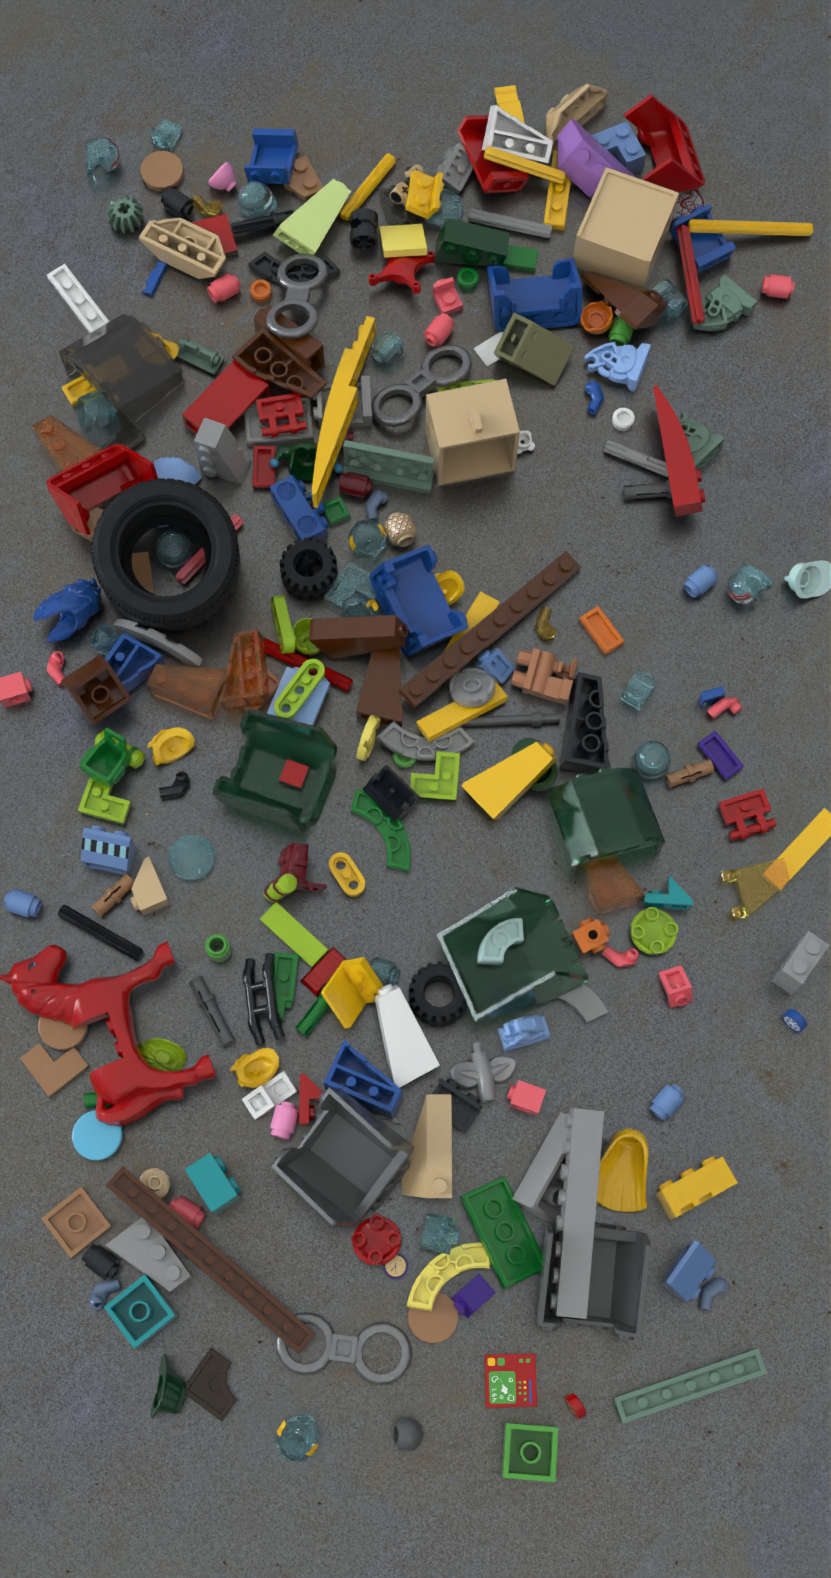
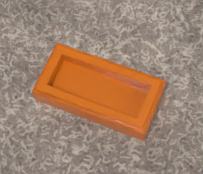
M599 606L579 618L581 624L605 656L624 644V639Z

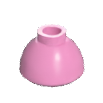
M225 162L209 179L208 185L214 189H226L229 192L237 183L234 180L235 173L231 164Z

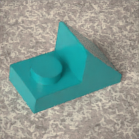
M671 876L666 881V894H663V891L650 890L642 898V908L656 907L657 909L690 910L693 906L691 897Z

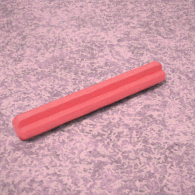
M236 514L230 517L237 531L243 525V521ZM203 547L175 575L181 584H186L205 564Z

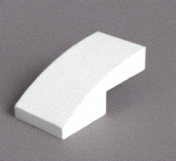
M283 1071L265 1085H261L249 1093L242 1101L253 1118L257 1120L273 1110L276 1105L282 1104V1101L285 1102L298 1093L299 1090L288 1073Z

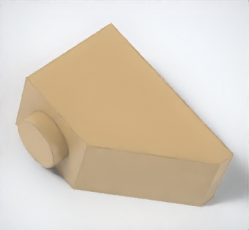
M146 857L131 889L134 896L130 898L135 911L140 909L143 916L170 905L150 857Z

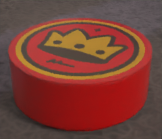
M574 1393L564 1398L568 1409L578 1421L586 1416L585 1407Z

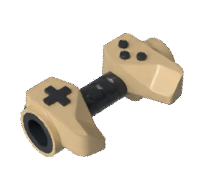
M416 164L412 167H407L405 181L390 187V199L394 203H403L406 207L411 173L414 170L424 173L422 166Z

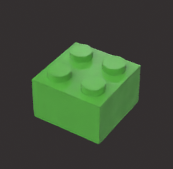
M505 1422L502 1477L555 1482L558 1427Z

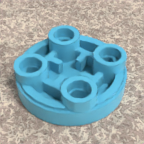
M96 1110L85 1113L77 1120L73 1128L72 1140L75 1149L83 1157L93 1161H101L113 1157L122 1143L123 1131L122 1126H109L99 1122L95 1115Z

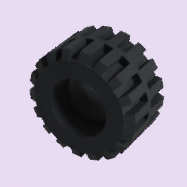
M309 537L304 538L302 542L299 539L295 540V545L289 544L287 551H283L282 559H280V573L283 585L287 587V592L290 594L294 593L297 599H300L302 596L304 601H309L311 597L314 598V601L319 600L318 596L322 595L325 597L327 590L332 591L334 588L333 583L336 584L337 582L336 555H334L331 547L327 548V543L323 541L320 544L317 538H314L313 541H309ZM306 553L313 554L316 558L315 563L322 567L321 571L312 577H304L296 572L297 565Z
M437 961V964L433 965L431 962L425 968L422 966L418 969V973L413 975L409 985V1004L415 1016H419L424 1023H430V1026L441 1024L442 1027L446 1026L447 1023L452 1024L456 1022V1019L462 1017L468 1006L470 987L467 984V978L461 974V970L458 967L455 969L453 964L450 963L444 965L442 961ZM434 982L448 984L454 993L453 1000L448 1005L442 1007L431 1005L425 999V989L427 986Z

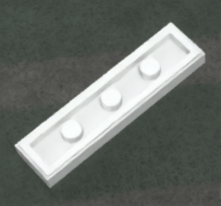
M66 264L47 274L48 280L95 341L114 331L113 325Z

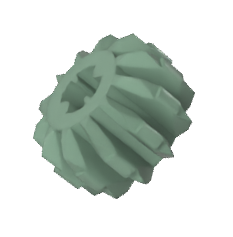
M126 195L124 199H121L117 196V202L110 201V207L107 208L108 222L110 225H113L115 231L121 229L125 234L126 230L130 229L131 232H134V227L140 228L141 221H144L143 207L137 202L135 197L129 199Z

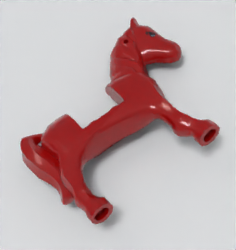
M168 941L157 946L152 959L147 963L118 976L95 978L78 984L58 983L59 973L67 961V952L62 947L54 944L47 946L32 958L13 964L9 974L0 975L2 981L10 984L19 1005L24 1007L30 1014H36L55 1022L63 1021L67 1025L71 1024L73 1030L110 1017V1019L106 1020V1023L113 1037H117L118 1042H115L114 1046L121 1059L101 1066L89 1075L93 1089L97 1094L95 1115L99 1122L109 1126L128 1124L144 1117L165 1101L182 1100L184 1098V1087L195 1086L203 1080L217 1077L209 1054L200 1057L198 1062L191 1068L180 1071H163L152 1067L144 1059L139 1049L134 1031L130 995L137 986L149 981L158 980L164 967L175 964ZM105 1103L113 1106L111 1108H106Z

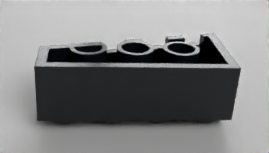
M578 672L573 680L559 768L605 777L610 772L611 765L608 757L609 745L606 738L607 726L603 708L602 677Z

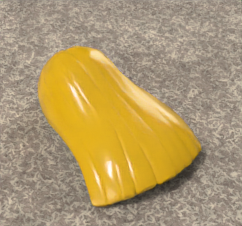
M626 1128L615 1133L600 1160L597 1204L609 1210L632 1213L647 1209L646 1177L649 1147L647 1139L638 1130Z

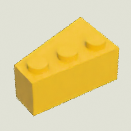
M713 1155L701 1162L702 1168L694 1171L692 1167L681 1173L682 1179L675 1183L670 1179L658 1186L660 1191L655 1195L670 1221L738 1183L723 1156L716 1159Z

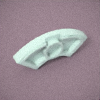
M513 918L500 922L486 934L479 947L477 964L501 965L503 963L504 953L507 948L514 944H521L524 941L522 918Z

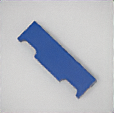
M156 261L157 266L151 271L146 281L147 286L145 290H142L143 294L154 296L168 267L166 263Z

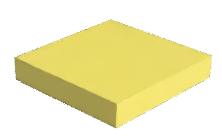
M422 224L379 226L381 245L385 258L427 255V244Z

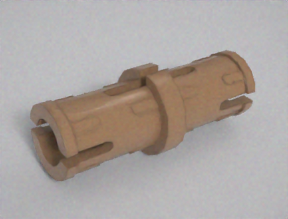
M706 759L694 765L686 764L682 769L666 773L665 779L667 785L672 788L688 781L689 783L695 782L696 778L714 773V767L711 760Z
M125 873L112 888L108 887L105 890L106 893L91 908L102 918L116 902L119 904L122 901L121 898L132 888L134 884L132 878Z

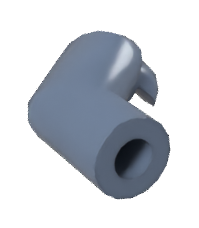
M376 490L367 500L365 506L368 522L374 523L379 520L377 507L379 504L387 502L388 496L386 492Z
M716 1277L704 1284L701 1291L699 1309L711 1311L713 1297L720 1293H726L729 1290L728 1281L721 1277Z
M119 1278L100 1282L94 1286L89 1297V1304L93 1310H100L103 1307L109 1293L121 1290Z

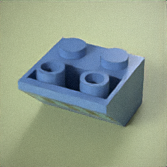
M92 826L91 829L84 827L81 848V862L84 867L123 875L126 873L130 876L137 848L129 834L122 831H115V833L105 832L106 829L98 826Z

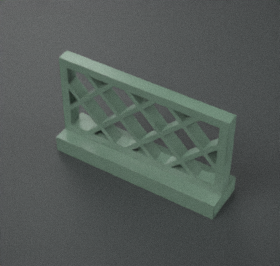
M348 440L344 441L343 473L353 472L370 476V481L376 484L431 494L435 477L434 457Z

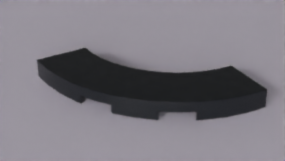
M264 251L248 263L249 268L258 276L271 283L281 285L277 280V269L282 261L273 258ZM327 255L321 258L328 266V277L325 282L340 274V269ZM302 264L301 266H292L287 271L286 276L292 281L307 282L314 279L318 275L319 270L313 265Z

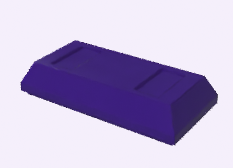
M716 730L697 743L725 780L744 767Z

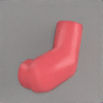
M609 945L601 954L617 967L634 965L639 957L636 949L630 948L628 951L618 953Z

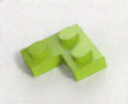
M437 751L435 775L411 773L410 788L423 798L456 800L460 753Z
M89 777L78 812L124 825L131 802L110 796L113 785L109 788Z

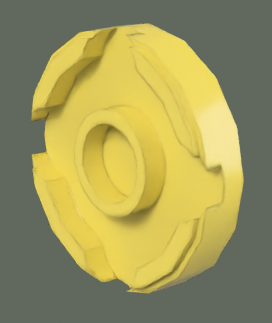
M370 715L360 739L357 759L366 761L369 758L376 741V731L380 727V717Z

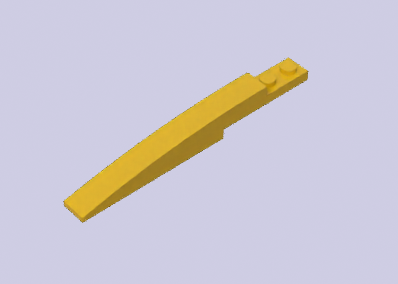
M367 316L364 324L359 326L358 340L353 342L352 349H344L334 377L316 452L312 483V501L315 508H318L359 402L358 390L355 386L376 334L374 317Z

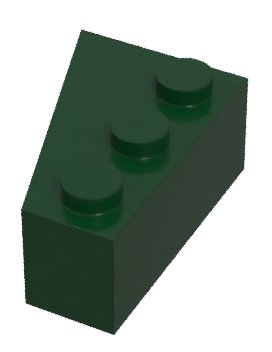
M446 218L436 240L434 263L502 266L507 257L510 233Z

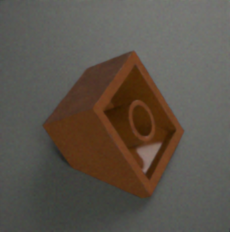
M98 655L61 680L92 726L132 700L110 664L101 655Z

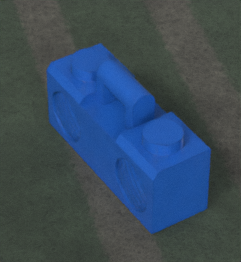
M290 475L270 486L271 497L300 542L304 541V538L309 537V541L317 538L319 542L328 537L327 528H329V525L323 515L319 517L320 514L326 511V508L322 501H320L318 508L311 509L308 502L311 501L313 504L312 491L305 494L307 490L302 480L297 481L294 475Z

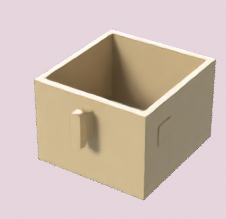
M606 167L576 235L573 255L576 267L587 272H596L645 288L671 228L679 193Z
M506 379L426 394L425 435L430 455L434 457V470L438 486L515 471L520 430Z

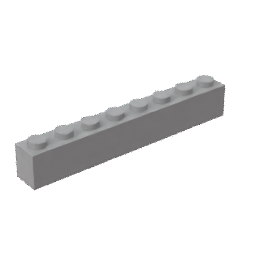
M570 1108V1113H566L565 1128H568V1138H564L563 1154H566V1162L561 1165L560 1178L564 1179L563 1190L560 1189L558 1194V1205H562L561 1215H557L556 1231H559V1241L554 1243V1257H557L556 1267L552 1268L551 1282L555 1283L554 1293H550L549 1309H552V1313L555 1316L587 1319L604 1111Z

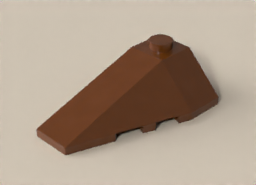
M596 272L582 273L580 276L594 292L603 294L605 296L603 301L607 305L615 306L617 308L615 310L617 316L635 330L655 326L668 305L663 299V295L655 290L645 289Z
M264 327L232 355V358L247 372L310 399L327 385L326 381Z

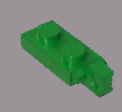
M275 952L274 985L277 1009L280 1020L284 1021L286 1009H292V1003L294 1002L299 954Z

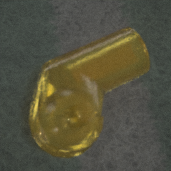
M199 194L192 197L193 204L203 215H218L221 213L223 204L220 200L216 199L212 200L211 203H206Z
M542 606L535 622V627L542 638L551 639L556 634L555 627L552 628L548 622L552 610Z

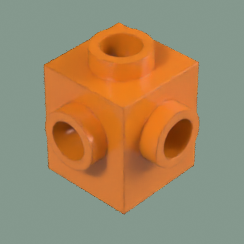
M591 917L578 923L580 928L572 932L582 954L590 950L595 954L607 948L605 945L609 941L607 936L611 935L605 922L600 923L599 919L593 921ZM591 931L597 935L594 940L588 936V933Z

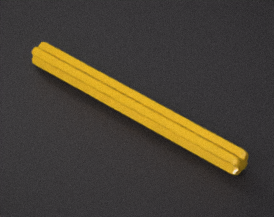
M690 219L688 222L690 232L811 236L814 230L812 223Z

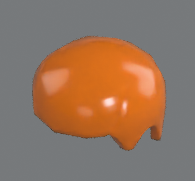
M603 301L588 304L582 310V327L591 334L605 333L613 324L614 313L612 307Z

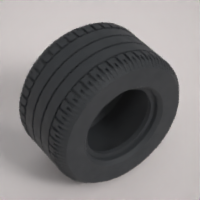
M171 478L147 480L148 482L143 481L138 483V485L129 487L128 490L125 489L120 495L118 494L113 499V502L111 501L106 506L107 509H104L101 517H99L93 533L91 546L94 572L108 600L127 619L137 622L142 627L152 628L156 631L167 632L169 630V632H173L178 629L179 631L186 630V628L190 629L195 627L196 624L204 623V620L207 621L212 618V615L217 614L234 591L240 570V553L236 529L222 504L214 496H211L209 492L203 491V488L197 485L194 486L190 482L185 483L183 480ZM164 525L178 526L191 532L199 540L205 553V569L200 581L188 591L173 596H158L147 591L136 579L132 568V555L139 539L149 530Z

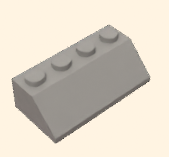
M562 1112L557 1117L512 1198L526 1210L547 1222H556L557 1215H561L562 1205H558V1194L560 1189L563 1190L564 1179L560 1178L561 1165L566 1162V1154H563L564 1138H568V1128H565L566 1114ZM603 1137L601 1154L608 1143V1141H606Z

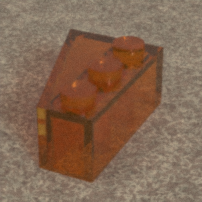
M51 414L32 426L36 439L60 472L101 451L97 446Z
M258 629L236 632L228 659L227 673L223 679L222 693L218 699V703L225 711L270 704L264 638Z
M155 664L146 686L149 693L213 719L232 678L229 669Z
M599 835L575 843L574 852L597 915L643 900L645 893Z

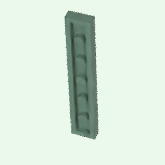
M756 1348L613 1399L621 1422L624 1424L765 1375L767 1371L759 1349Z

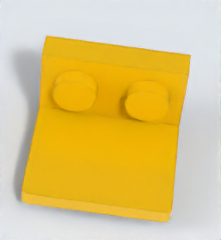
M361 957L342 961L321 991V994L343 1027L347 1029L352 1026L366 1003L375 1002L374 996L378 995V990L384 986L366 958Z

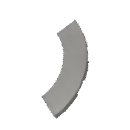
M121 618L116 619L113 624L122 633L124 632L134 639L162 649L185 665L199 667L203 660L181 643L178 645L171 640H167L165 634L152 628L146 629L138 626L137 622Z
M394 721L376 737L380 743L401 756L421 761H436L437 751L462 753L475 743L461 726L428 742L425 737L406 731Z
M534 971L511 978L521 1001L539 996L561 999L572 1006L581 1015L586 1024L608 1014V1010L599 997L586 985L570 976L550 971Z

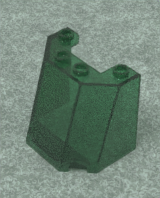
M247 709L245 716L240 721L242 734L247 738L245 745L240 749L239 759L230 773V779L226 776H221L213 785L212 794L221 803L304 832L310 821L316 822L319 819L335 780L336 769L332 768V764L337 755V746L323 728ZM287 759L309 767V772L301 790L279 783V778Z
M604 767L597 770L595 774H578L573 777L574 779L560 786L552 787L546 792V805L568 877H573L576 867L581 864L652 846L654 854H660L665 840L637 769H610V767Z

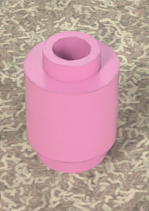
M282 1101L281 1105H276L270 1125L272 1136L290 1140L291 1134H294L299 1116V1110L295 1109V1104Z

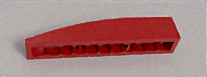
M657 385L653 386L675 517L702 512L701 503H705L706 500L704 489H699L698 483L702 482L700 468L695 469L688 440L670 403Z

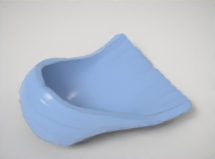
M162 457L153 462L158 478L179 479L194 485L202 478L193 465L183 461L181 458Z

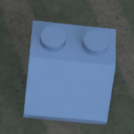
M698 1241L689 1242L660 1284L681 1301L688 1302L689 1299L694 1301L702 1290L699 1287L700 1283L704 1278L708 1281L715 1272L716 1268L713 1265L717 1260Z

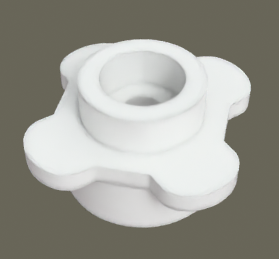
M527 430L520 431L517 454H521L522 451L534 450L535 444L532 442L531 432Z

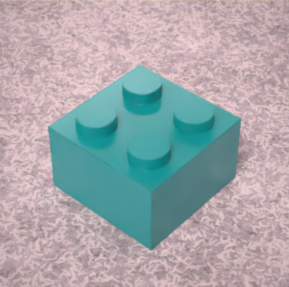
M208 1153L184 1169L214 1215H219L241 1200L238 1193L242 1190L232 1176L230 1178L226 1176L225 1172L228 1171V1168L219 1155L214 1157L211 1153Z
M146 1274L104 1306V1309L134 1349H139L178 1317V1314Z

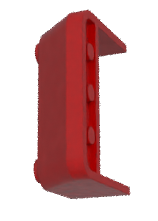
M652 94L624 114V118L637 127L639 141L643 145L646 144L650 147L656 168L643 177L644 181L678 193L698 190L705 185V179L689 129L679 116Z
M115 444L50 477L46 481V485L67 522L88 536L91 534L87 521L90 519L89 509L125 489L128 490L133 485H138L140 482H148L147 480L151 479L157 480L158 476L153 462L122 444Z

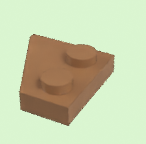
M306 155L295 159L290 184H284V188L296 193L305 202L323 188Z

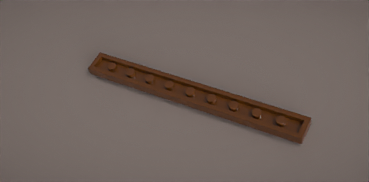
M565 551L399 689V693L413 708L417 707L580 571L581 566Z
M124 1166L106 1184L108 1189L297 1354L303 1350L315 1335L309 1327Z

